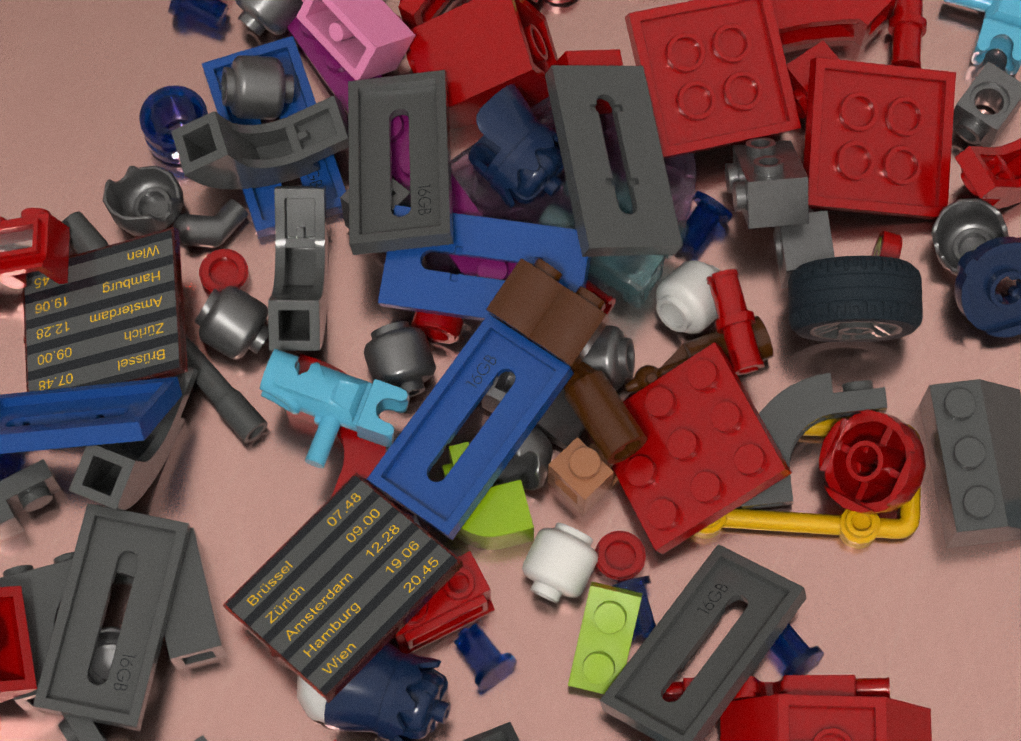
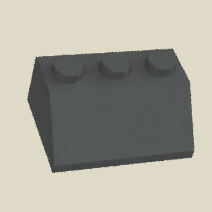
M981 379L929 385L920 402V410L946 548L1021 540L1020 389Z

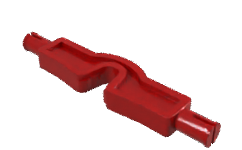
M785 675L777 682H762L756 677L750 676L732 701L775 694L890 698L889 677L856 679V675ZM683 678V682H672L664 693L663 699L667 702L677 701L694 678Z

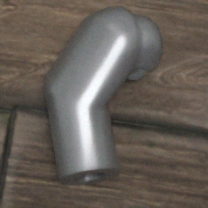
M230 199L215 216L191 215L187 213L180 215L174 221L173 232L177 234L180 241L185 245L218 247L246 219L248 213L238 202Z

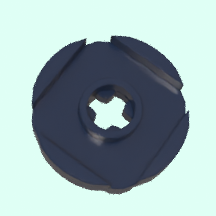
M999 237L981 244L975 250L966 252L960 258L957 267L959 273L956 277L954 291L956 303L961 314L977 329L984 330L987 334L995 337L1005 338L1021 334V237ZM1008 277L1010 280H1016V285L1009 288L1008 296L1002 298L1001 294L995 291L997 284L1003 278Z

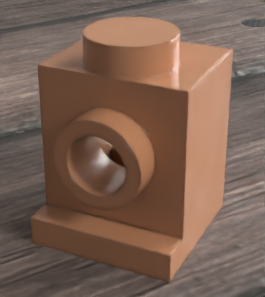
M578 437L548 464L547 482L582 516L588 513L616 486L619 480L614 475V471L610 469L613 464H609L597 445L591 444L587 447Z

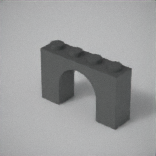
M194 527L191 528L164 635L169 658L177 670L227 657L201 543ZM74 552L57 556L53 560L54 564L36 569L32 565L9 568L3 572V577L0 578V587H22L37 688ZM127 553L121 557L115 580L112 584L132 586L138 565L137 555ZM37 689L15 697L14 701L24 711L34 708L33 703Z

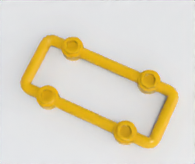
M842 418L821 422L806 431L803 436L826 437L833 425ZM907 424L909 427H911V428L916 432V434L918 435V437H919V439H920V436H919V434L917 433V431H916L912 426H910L909 424ZM921 486L911 501L900 507L899 519L879 518L877 514L869 515L846 509L842 515L736 508L694 534V536L701 539H710L717 536L723 528L838 535L845 545L854 549H863L870 546L876 538L902 539L916 531L920 522Z

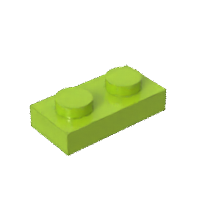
M591 582L568 686L605 694L627 665L643 593Z

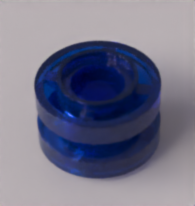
M175 85L156 90L144 101L139 115L140 126L148 148L157 158L168 163L180 164L171 133L172 130L167 129L166 126L174 120L187 121V124L207 115L208 111L201 96L190 88Z

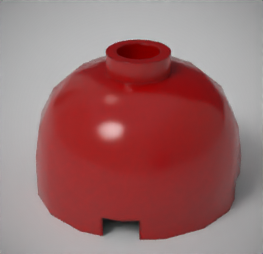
M872 410L858 411L860 412L859 414H855L849 419L842 418L833 425L823 440L819 456L820 471L825 472V479L829 486L825 487L828 495L845 509L869 515L896 511L911 501L922 484L926 469L924 447L916 432L896 416Z

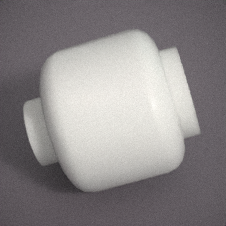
M698 260L683 262L657 287L656 310L661 321L673 331L688 334L700 333L707 328L718 316L706 278L720 270L713 265H708Z
M559 522L556 523L555 528L541 529L522 566L523 573L534 581L530 591L554 603H558L562 595L569 598L580 596L598 562V554L591 547L593 539L585 533Z

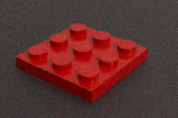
M692 0L632 12L625 16L635 65L643 66L664 159L743 143L754 138L786 134L801 129L772 0Z
M821 57L810 60L803 163L808 176L809 208L936 220L941 210L948 206L956 72Z
M715 342L623 401L646 435L647 441L635 454L619 463L613 464L612 469L655 551L661 554L671 550L792 474L724 350Z

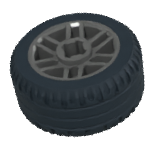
M840 256L807 262L797 267L789 277L790 326L799 336L822 342H877L910 335L921 325L923 319L921 274L910 262L884 256Z

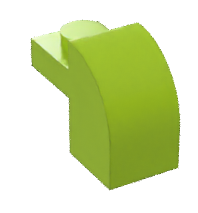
M469 442L448 446L450 463L442 465L444 478L466 450ZM521 479L492 486L456 536L466 544L484 550L504 549L534 541V525Z

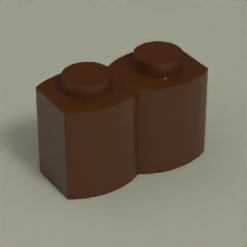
M521 258L486 310L491 316L576 371L610 321L607 314L601 311L605 302L582 286H579L574 293L561 285L559 281L563 275L545 261L537 258L532 265Z

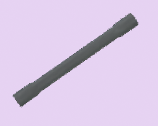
M74 212L62 221V223L70 227L69 243L79 255L109 247L105 238L82 212ZM183 331L185 365L199 370L195 383L214 403L217 412L245 443L253 441L266 429L267 421L240 391L230 385Z

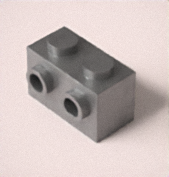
M754 138L748 140L744 145H733V163L725 164L726 187L728 193L733 195L735 212H743L748 228L809 224L808 176L791 140L775 142L770 138Z

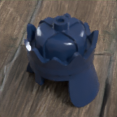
M515 84L504 87L490 98L477 113L476 123L483 136L472 146L468 154V160L474 165L473 168L490 184V188L512 209L515 205L514 199L522 204H530L545 194L553 197L564 184L558 177L564 171L557 132L546 123L542 124L537 120Z
M386 641L330 700L326 699L324 712L326 727L348 732H373L378 734L379 738L386 741H411V739L425 738L435 730L438 723L445 724L451 710V704L444 702L448 694L446 676L434 669L440 666L441 660L413 653H403Z

